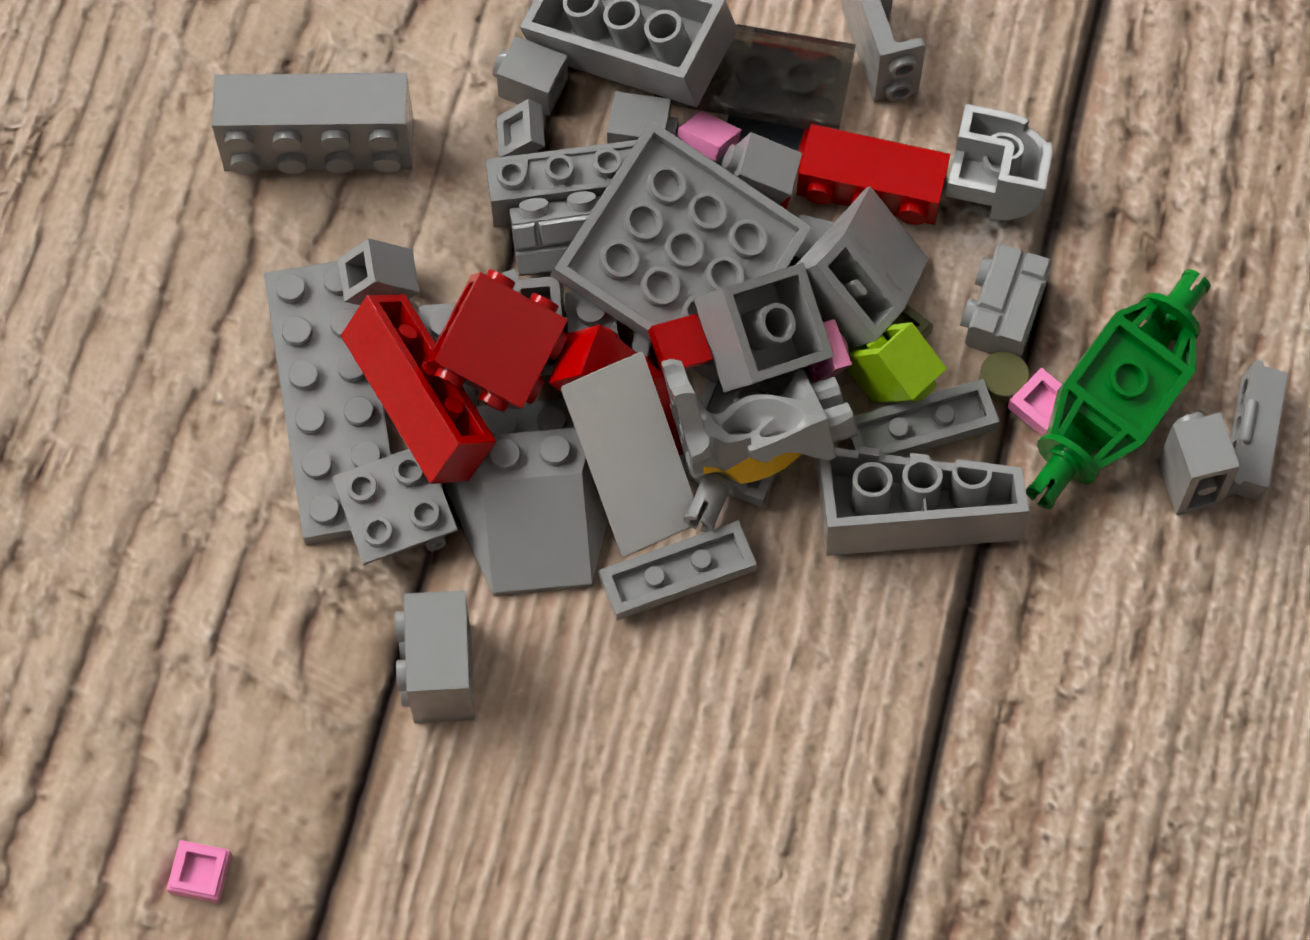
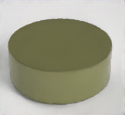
M1001 351L991 354L984 360L980 369L979 380L984 379L991 400L1006 403L1028 382L1029 370L1021 357L1011 352Z

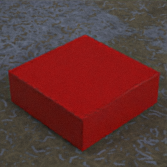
M697 313L653 325L648 330L662 373L661 361L668 359L682 361L685 371L707 365L713 360Z

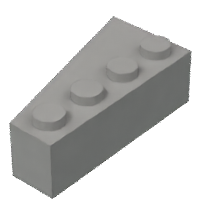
M833 443L836 458L830 461L816 458V474L826 556L1019 541L1025 538L1029 507L1023 469L1021 467L957 459L954 464L932 461L929 459L930 455L910 453L909 458L880 454V448L860 446L859 451L835 448V443Z

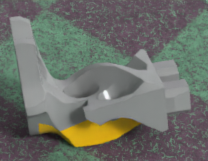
M675 359L661 361L671 402V413L686 462L693 478L722 472L740 484L754 482L784 470L802 454L830 461L836 458L833 443L857 436L853 412L848 402L843 403L842 394L835 377L810 384L804 370L798 369L790 381L775 394H756L744 398H734L735 403L731 404L724 412L712 414L704 409L696 396L682 361ZM735 432L748 433L743 435H732V433Z

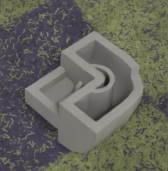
M966 104L945 196L992 206L989 219L1012 220L1025 217L1038 208L1044 197L1052 160L1051 142L1046 143L1041 135L1028 126L1030 119L1009 112Z

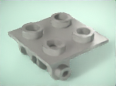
M409 449L332 476L363 565L421 544L426 545L428 551L438 550L446 545L445 537L448 534L458 531L441 484L429 483Z

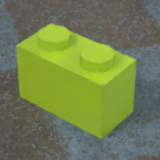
M913 322L892 324L876 341L849 349L852 365L846 368L872 403H898L910 400L918 402L935 390L937 387L935 379L947 369Z

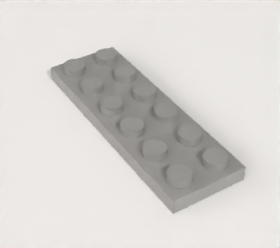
M338 261L264 273L304 543L309 545L350 538L353 535L332 476L391 455L384 407L340 336L360 305L344 302Z

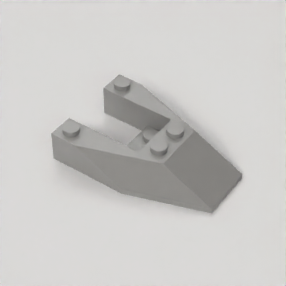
M576 292L565 293L568 333L602 325L612 329L618 335L616 318ZM457 302L418 306L419 318L435 343ZM464 383L462 387L497 442L469 481L442 483L492 595L502 596L592 587L609 520L565 399L534 401L531 405L526 402L523 409L507 407L505 413H502L487 405L477 406L476 389Z

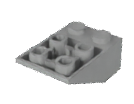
M869 186L797 264L804 262L822 321L826 322L835 319L840 334L846 339L848 348L852 349L876 341L905 309L929 259L871 186Z

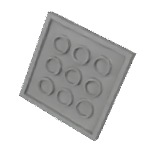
M650 120L550 276L651 342L648 333L651 326L698 314L693 298L787 268L812 227ZM713 360L707 365L693 368L694 371L713 383L719 379Z

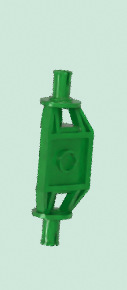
M1192 269L1185 270L1168 296L1150 292L1145 294L1139 303L1117 311L1109 319L1060 386L1055 398L1047 433L1042 435L1037 443L1039 453L1047 463L1032 484L1026 488L1027 496L1033 501L1047 487V491L1037 505L1045 509H1052L1055 501L1071 479L1084 484L1093 483L1098 477L1100 470L1138 450L1195 373L1196 339L1201 329L1192 311L1211 288L1210 282L1207 278L1203 277L1199 284H1196L1190 290V287L1200 275L1199 272ZM1144 320H1146V322H1145L1141 327H1139V325H1140ZM1171 340L1176 341L1173 351L1168 349ZM1098 448L1101 449L1093 458L1091 457Z

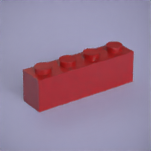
M367 295L340 336L429 483L469 481L497 441L464 388L462 387L461 390L454 388L434 377L437 368L427 364L426 361L435 342L406 295Z

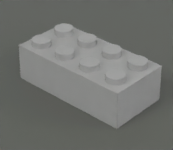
M534 0L520 25L526 40L567 55L568 67L696 108L738 30L726 0Z
M407 73L214 75L212 128L224 171L248 175L256 173L258 170H280L288 174H299L305 170H328L341 174L348 173L353 169H375L382 173H393L400 169H413V112Z

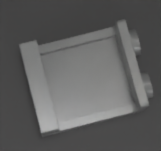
M843 0L842 10L873 101L878 102L886 99L899 101L917 92L920 86L926 46L923 38L904 42L895 41L886 14H890L892 11L893 0Z

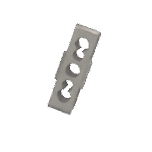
M1261 360L1253 363L1241 377L1230 438L1240 468L1227 493V497L1231 494H1236L1257 500L1269 488L1288 373L1266 367Z

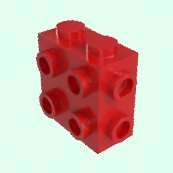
M489 269L486 275L482 272L471 274L426 363L437 368L434 377L460 390L465 383L481 392L478 398L480 402L499 412L505 413L507 407L523 409L526 402L531 405L536 400L545 382V378L541 377L540 374L548 358L555 360L567 340L568 335L562 331L568 319L556 313L559 308L556 303L536 293H532L530 299L513 290L515 282L512 279Z

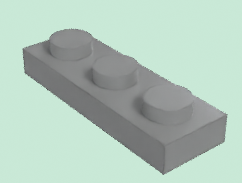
M981 379L929 394L918 402H913V400L903 401L854 415L857 436L848 438L852 450L859 451L860 446L880 448V454L903 457L910 455V453L921 452L997 430L1000 421L985 381Z
M739 521L716 528L713 532L708 531L600 569L599 578L616 621L755 572L757 571V563Z

